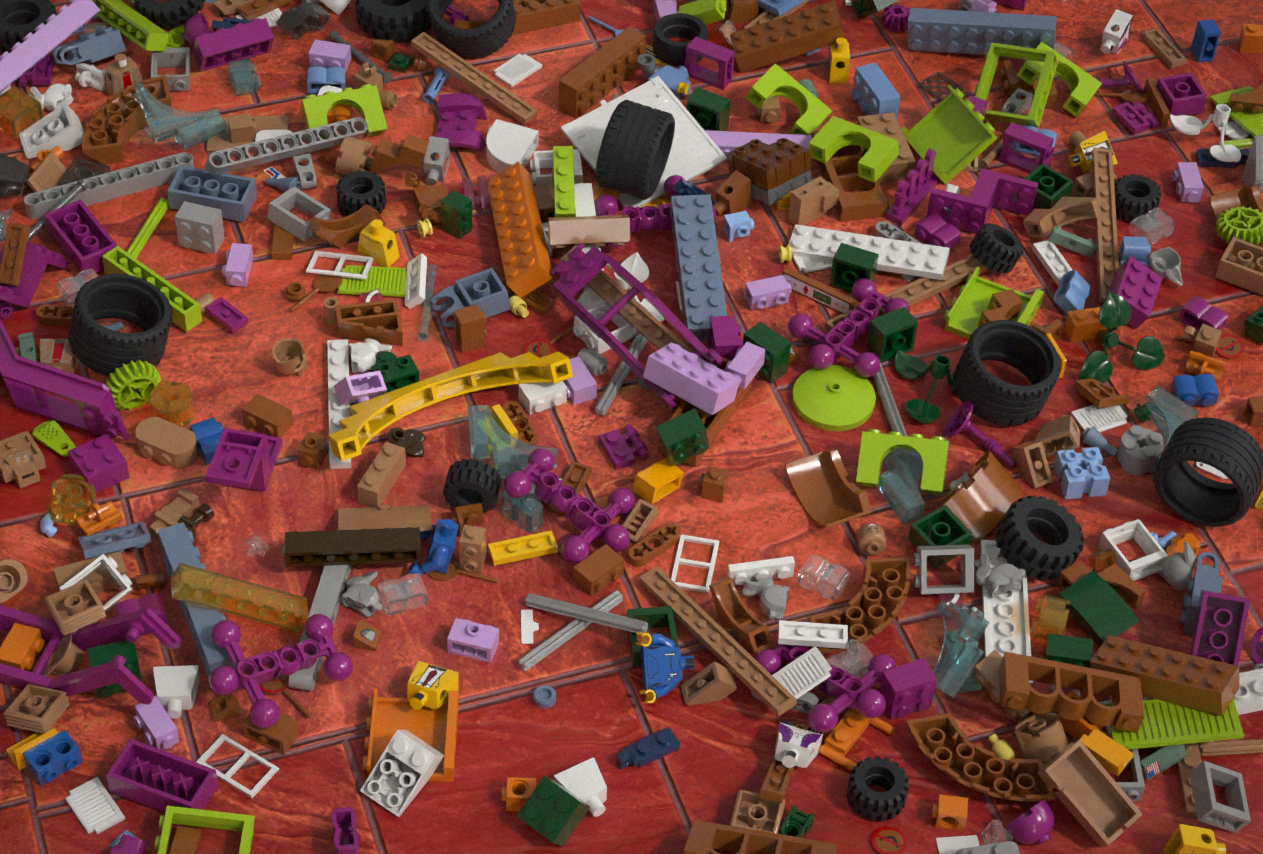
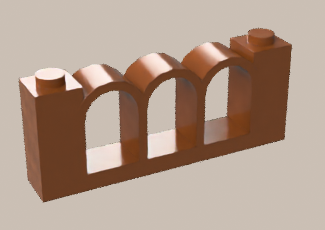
M819 131L812 132V139ZM858 145L844 146L837 150L833 156H851L830 158L827 163L816 160L823 179L839 189L838 205L834 207L840 222L885 217L886 208H889L888 197H885L882 189L879 190V181L877 180L874 183L858 176V162L864 156V147ZM857 172V174L837 176V174ZM865 190L864 192L844 193L846 191Z
M1006 651L999 666L1000 707L1021 711L1026 708L1037 714H1046L1053 710L1060 717L1068 720H1078L1085 716L1087 720L1099 726L1114 725L1115 729L1138 733L1144 719L1140 678ZM1029 680L1049 684V694H1042L1034 690L1030 686ZM1061 686L1080 690L1081 700L1067 697L1062 692ZM1093 693L1112 696L1113 707L1097 702Z
M694 820L684 854H720L714 851V849L735 854H837L838 844Z

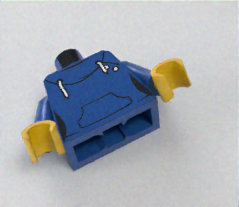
M637 632V635H642V641L636 643V645L641 646L644 688L649 689L641 690L639 693L646 694L647 697L645 701H642V704L653 703L655 699L665 696L677 686L678 681L682 680V670L695 668L694 656H681L680 647L676 646L673 640L662 634Z

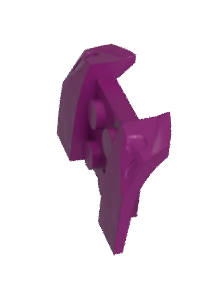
M464 93L438 95L439 119L438 132H436L435 137L449 139V147L461 146L475 151H482L486 143L481 131H476L477 116L486 120L487 115L480 99Z

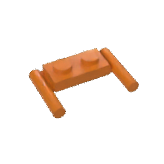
M857 708L849 709L825 739V743L820 747L818 753L851 771L857 764L844 756L868 725L871 724L889 735L892 734L894 726L878 717L872 719L864 717L858 712Z

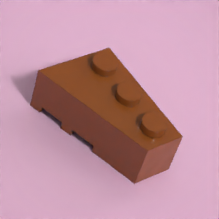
M397 299L335 306L339 337L357 340L370 338L377 340L379 343L403 346V333Z

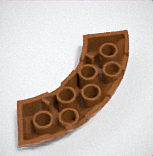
M165 75L143 80L142 84L135 87L129 85L120 94L116 92L106 99L107 102L102 107L98 106L92 113L89 123L87 122L85 125L86 129L82 136L83 154L104 165L124 162L125 147L137 131L152 122L173 117L171 97Z
M909 557L865 559L861 591L843 609L810 616L809 622L848 625L847 649L873 638L893 621L905 602L911 579ZM817 647L821 654H828L846 650L841 648Z
M951 713L906 720L911 736L927 758L940 770L961 784L978 792L1008 800L1047 801L1056 799L1054 790L1050 789L1037 773L1044 767L1040 758H1010V760L995 757V753L969 742Z

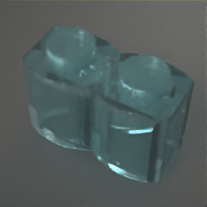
M251 59L228 62V72L236 96L258 93L261 80L259 75L256 76V64H252Z
M505 490L502 492V511L508 518L517 521L523 530L533 533L543 525V506L537 499L528 495L522 498H513Z

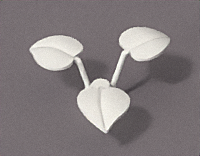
M1224 104L1217 105L1214 114H1210L1203 125L1201 120L1196 117L1187 115L1174 116L1170 114L1172 125L1179 132L1187 135L1200 134V129H1205L1212 120L1213 124L1218 127V131L1221 132L1220 145H1213L1210 148L1212 157L1224 162L1240 161L1241 153L1239 149L1234 145H1224V135L1237 140L1246 139L1249 133L1235 121L1228 122L1231 112L1229 106Z
M638 252L621 263V266L641 283L647 280L649 268ZM614 272L615 282L624 290L632 288ZM591 288L584 291L577 300L586 310L605 302ZM637 295L634 297L659 322L664 321L665 318L648 301L643 299L640 302Z

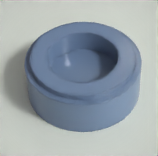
M548 685L537 687L533 692L534 704L542 709L552 707L556 703V691L554 688Z

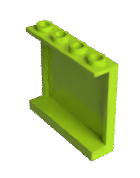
M950 85L947 87L952 92L910 131L905 126L901 128L906 140L923 160L929 148L936 151L933 172L946 185L997 139L993 133L995 131L993 126L988 121L986 123L983 122L984 116L978 110L976 112L972 110L975 106L968 99L965 101L962 99L965 95L958 87L954 90Z
M977 267L973 274H969L966 286L962 285L959 297L954 298L951 310L946 311L943 319L946 322L944 330L967 339L970 338L975 329H978L981 314L983 311L988 310L992 294L1011 290V288L978 277L980 267ZM1036 289L1033 296H1029L1014 290L1023 303L1018 317L1011 319V321L1029 326L1041 306L1044 291Z

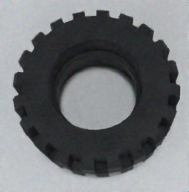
M0 0L1 54H4L6 51L11 53V48L16 43L20 42L22 44L24 42L22 39L30 32L35 34L34 30L41 23L46 25V20L51 15L55 14L57 16V11L51 1Z
M133 0L141 15L161 29L163 27L165 29H172V27L178 28L182 26L190 17L199 14L198 11H201L204 7L202 2H205V0H172L161 3L154 0Z
M1027 496L1013 502L999 521L995 530L997 548L1001 549L1000 554L1003 558L1007 559V563L1014 565L1018 569H1025L1027 577L1031 579L1036 577L1042 581L1057 579L1060 577L1061 571L1072 566L1083 550L1084 538L1083 532H1080V524L1075 521V516L1072 513L1069 514L1067 508L1063 505L1061 507L1056 501L1052 499L1047 500L1043 496L1038 498L1036 496ZM1031 532L1041 536L1048 544L1038 540Z

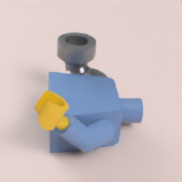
M641 54L638 56L637 67L648 78V81L659 76L680 102L683 96L689 97L692 94L689 74L684 66H679L677 69L669 65L662 67L655 65L656 59L651 54Z

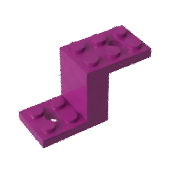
M982 168L971 197L932 188L926 217L933 213L940 216L946 223L955 226L958 230L977 234L982 225L987 224L993 207L1029 215L1033 210L1038 183ZM1011 193H1017L1019 197H1015ZM944 207L950 208L951 211H946Z
M27 241L19 286L0 284V300L29 308L47 263L67 270L70 262L63 260L64 255ZM3 246V249H2L1 254H0V265H1V260H2V255H3L4 246Z
M224 428L206 473V482L265 491L283 444L282 438Z

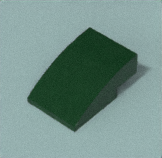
M1091 571L1058 594L1083 632L1087 630L1099 648L1108 635L1118 637L1139 622V619L1118 593L1094 571Z

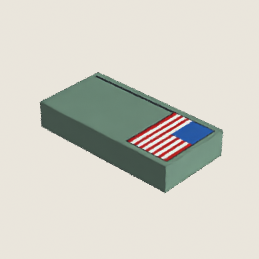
M1184 744L1164 746L1141 760V768L1145 778L1149 780L1187 757Z

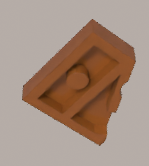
M1092 378L1075 380L1073 388L1097 408L1130 403L1131 396L1129 394L1119 396L1114 393L1115 388L1104 385Z

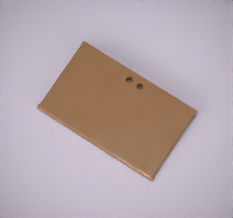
M289 115L251 116L252 121L256 120L257 132H254L255 139L256 134L262 130H289ZM209 117L207 152H215L255 142V140L232 143L228 117Z
M390 504L368 508L338 509V530L420 527V531H433L430 505L391 507Z

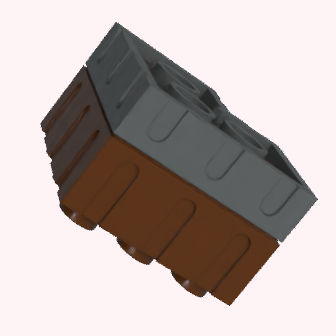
M780 138L777 142L770 145L761 142L759 139H753L749 143L737 147L728 153L729 175L731 176L737 170L751 179L752 198L762 201L767 205L783 199L782 197L787 195L788 192L812 181L810 150L786 138Z

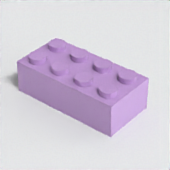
M673 343L649 355L643 375L647 380L711 415L734 402L740 379L734 377L733 374L717 368L713 363L706 362L699 358L698 355L682 349L678 344Z

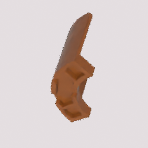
M1258 185L1245 186L1209 196L1210 206L1216 222L1219 214H1222V210H1227L1228 207L1244 206L1245 208L1251 207L1253 210L1258 209L1259 212H1263V200ZM1259 243L1258 246L1263 248V243Z
M828 449L785 464L786 473L797 499L808 516L817 525L828 528L872 513L867 493L859 489L854 483L849 484L845 478L848 476V473L841 461L838 449Z
M990 451L973 463V467L968 474L970 479L967 483L962 481L951 493L942 499V505H946L973 534L972 540L975 543H978L998 525L1011 504L1017 501L1022 494L1021 487Z

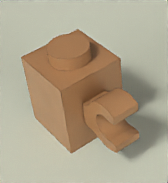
M369 62L364 63L361 66V70L353 75L354 89H359L362 85L371 84V86L377 85L378 92L383 90V76L377 73L376 66L370 68Z
M1202 324L1198 332L1194 327L1187 325L1182 338L1186 341L1194 342V352L1197 351L1213 358L1219 345L1222 331Z

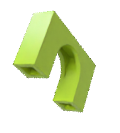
M697 0L679 6V13L698 17L705 25L724 20L727 9L726 0Z
M1041 42L1036 48L1041 50L1055 51L1043 42ZM1055 51L1059 58L1055 75L1064 80L1070 89V96L1062 107L1078 117L1102 83ZM1026 60L1017 76L1032 86L1040 76L1044 62Z
M776 63L751 87L745 97L758 109L775 96H782L794 102L800 111V118L788 134L812 135V132L817 131L832 112L829 107Z
M371 84L360 86L359 89L345 88L342 92L334 93V91L323 93V96L308 95L304 97L305 99H302L301 108L307 129L327 125L328 111L334 106L345 104L354 107L361 117L368 123L367 137L385 134L387 131L377 85L371 86Z
M832 116L809 142L810 158L823 163H827L834 153L844 146L858 145L866 148L868 151L858 162V176L874 183L899 155L898 140Z
M553 146L554 218L575 217L573 146Z
M868 429V432L862 431L856 478L858 486L879 488L881 465L884 458L893 450L909 449L918 454L923 462L921 493L943 495L949 447L948 441H944L945 438L932 436V439H926L920 434H910V437L894 431L889 432V434H882L880 430Z

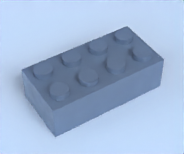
M182 165L168 189L169 206L171 209L179 210L183 202L186 201L220 209L222 211V218L245 222L257 198L256 179L226 173L211 175L204 169Z

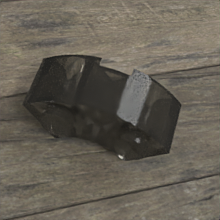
M302 3L283 12L276 24L286 34L299 40L309 31H321L331 15L317 3Z

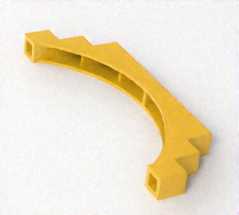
M500 352L349 406L351 416L339 420L341 430L328 434L333 455L341 461L361 455V450L387 426L419 409L455 396L505 385L552 382L555 384L573 377L569 357L560 352H555L539 358L527 352L514 358H509Z

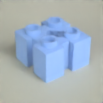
M1098 447L1082 448L1081 453H1076L1074 449L1057 451L1053 469L1057 480H1062L1060 488L1065 500L1081 498L1084 493H1088L1089 497L1106 495L1110 476L1106 466H1102L1103 458Z

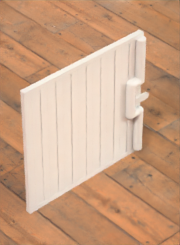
M659 76L608 103L605 100H601L599 108L561 126L562 132L574 147L579 149L580 154L596 173L597 158L606 127L613 111L620 102L630 100L673 115L675 119V132L665 170L654 194L648 199L643 200L636 198V196L633 197L627 193L619 192V202L624 208L628 206L641 208L665 195L664 182L669 176L680 175L686 181H690L727 161L725 154Z

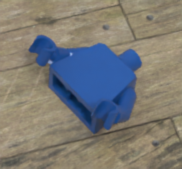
M438 519L436 524L432 525L433 531H420L422 539L428 540L431 537L426 562L422 563L421 567L415 562L408 567L410 571L407 574L413 579L418 580L424 572H447L459 525L453 520Z

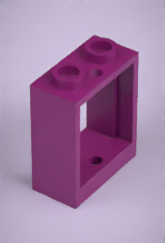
M695 37L686 45L684 67L687 69L689 77L724 90L733 78L735 51ZM697 54L718 62L719 72L697 65Z
M1012 122L1004 132L999 162L1029 174L1042 163L1050 167L1051 161L1049 159L1054 152V147H1052L1054 139ZM1019 142L1041 151L1039 161L1014 152L1015 143Z

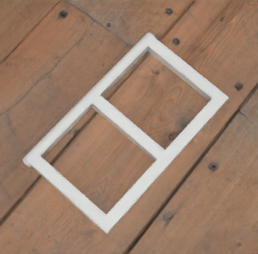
M315 251L306 269V273L366 280L374 257ZM318 257L340 259L335 271L313 269ZM345 260L367 262L362 274L340 272Z
M681 534L671 580L681 589L708 594L719 540ZM684 541L714 546L711 563L682 559L681 553ZM679 564L709 569L706 587L675 582Z
M222 734L196 763L215 769L205 763V761L224 741L243 752L244 755L226 774L216 770L217 778L252 799L273 775L279 771V767ZM250 757L270 769L252 790L231 779L235 772Z

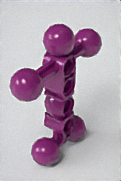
M680 175L669 176L664 182V192L670 198L671 196H685L679 195L673 187L681 178L684 180L685 178ZM600 195L594 202L597 216L615 215L618 210V202L612 195ZM670 203L663 204L662 206L657 205L656 208L645 206L640 210L639 207L628 206L622 211L621 215H628L630 217V233L635 230L640 231V228L646 231L653 230L656 227L658 230H672ZM712 205L713 215H714V220H715V218H716V209H715L714 206ZM605 242L606 245L612 248H618L623 246L613 245V242Z
M863 278L857 280L852 287L853 298L861 303V305H858L856 310L848 313L846 318L839 322L829 333L825 334L813 327L812 319L807 314L798 313L790 318L788 330L793 337L800 339L809 337L819 343L812 347L809 353L810 364L815 368L827 369L836 358L842 356L854 363L856 372L862 377L869 378L878 373L880 361L874 353L863 352L859 354L850 347L853 345L854 340L858 339L859 335L867 332L870 320L878 317V311L881 308H884L885 314L892 310L905 307L910 312V307L904 298L895 297L889 299L878 293L875 283L870 279Z
M545 448L533 450L528 456V466L522 472L513 471L509 473L504 479V489L513 498L526 496L531 490L532 482L536 485L534 493L538 498L545 500L546 503L551 501V505L556 511L566 512L565 517L569 518L576 527L583 531L579 536L572 535L564 540L561 550L562 555L567 561L580 563L587 558L589 544L594 539L602 538L603 544H607L616 552H620L628 546L630 541L628 530L622 525H610V523L618 514L625 515L633 509L635 498L630 490L626 488H616L608 496V506L603 510L581 494L577 497V493L572 487L562 485L563 481L559 480L556 474L550 472L554 467L555 459L550 450Z
M314 614L307 619L304 630L305 635L309 639L303 641L302 644L296 643L294 647L282 646L271 653L266 652L249 658H245L238 644L241 632L240 627L235 622L221 620L215 624L211 632L212 641L217 647L226 649L234 668L226 665L214 669L209 677L210 688L214 693L221 696L231 694L237 687L245 689L252 703L250 719L255 726L261 729L270 728L275 725L279 720L280 712L279 707L274 701L265 699L259 684L272 680L274 676L278 678L280 674L292 675L298 670H303V668H311L317 658L323 656L326 657L324 672L327 677L333 681H344L351 675L353 664L348 655L338 652L331 638L333 623L328 616L323 614Z
M780 644L774 650L764 649L759 651L754 656V659L773 675L781 669V660H785L790 664L809 651V646ZM885 654L874 656L868 664V672L860 679L831 664L832 669L829 671L831 676L816 687H819L820 691H825L828 697H834V700L830 704L821 703L812 707L808 715V721L815 731L826 733L834 729L838 721L837 715L846 707L851 709L857 708L858 712L867 718L872 719L880 716L886 707L884 695L878 690L869 688L876 682L881 683L883 671L897 667L895 660Z

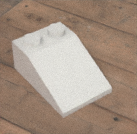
M65 103L19 133L25 155L30 159L37 157V153L40 150H52L55 146L60 147L63 151L73 149L82 144L84 130L79 117Z

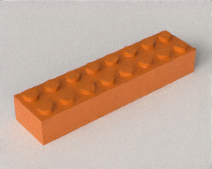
M516 162L488 180L487 186L506 285L522 298L553 279V275L550 273L551 265L532 175L519 162Z

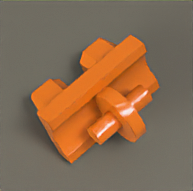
M1191 351L1184 371L1196 375L1211 374L1214 375L1215 381L1220 382L1227 362L1206 356L1197 351Z
M110 501L102 506H99L97 503L92 504V511L76 518V523L88 537L105 527L106 529L117 527L118 521L123 518L122 514L117 511Z

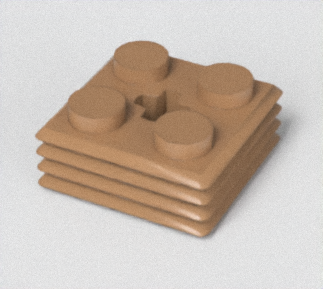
M88 580L81 581L45 598L48 610L63 635L75 633L79 628L97 623L100 619L106 617L103 605Z
M27 684L3 713L5 718H7V725L17 727L18 729L35 731L39 734L50 731L54 723L70 705L66 695L67 692Z
M740 789L737 794L730 826L778 834L784 812L785 799H783L782 803L759 798V793Z

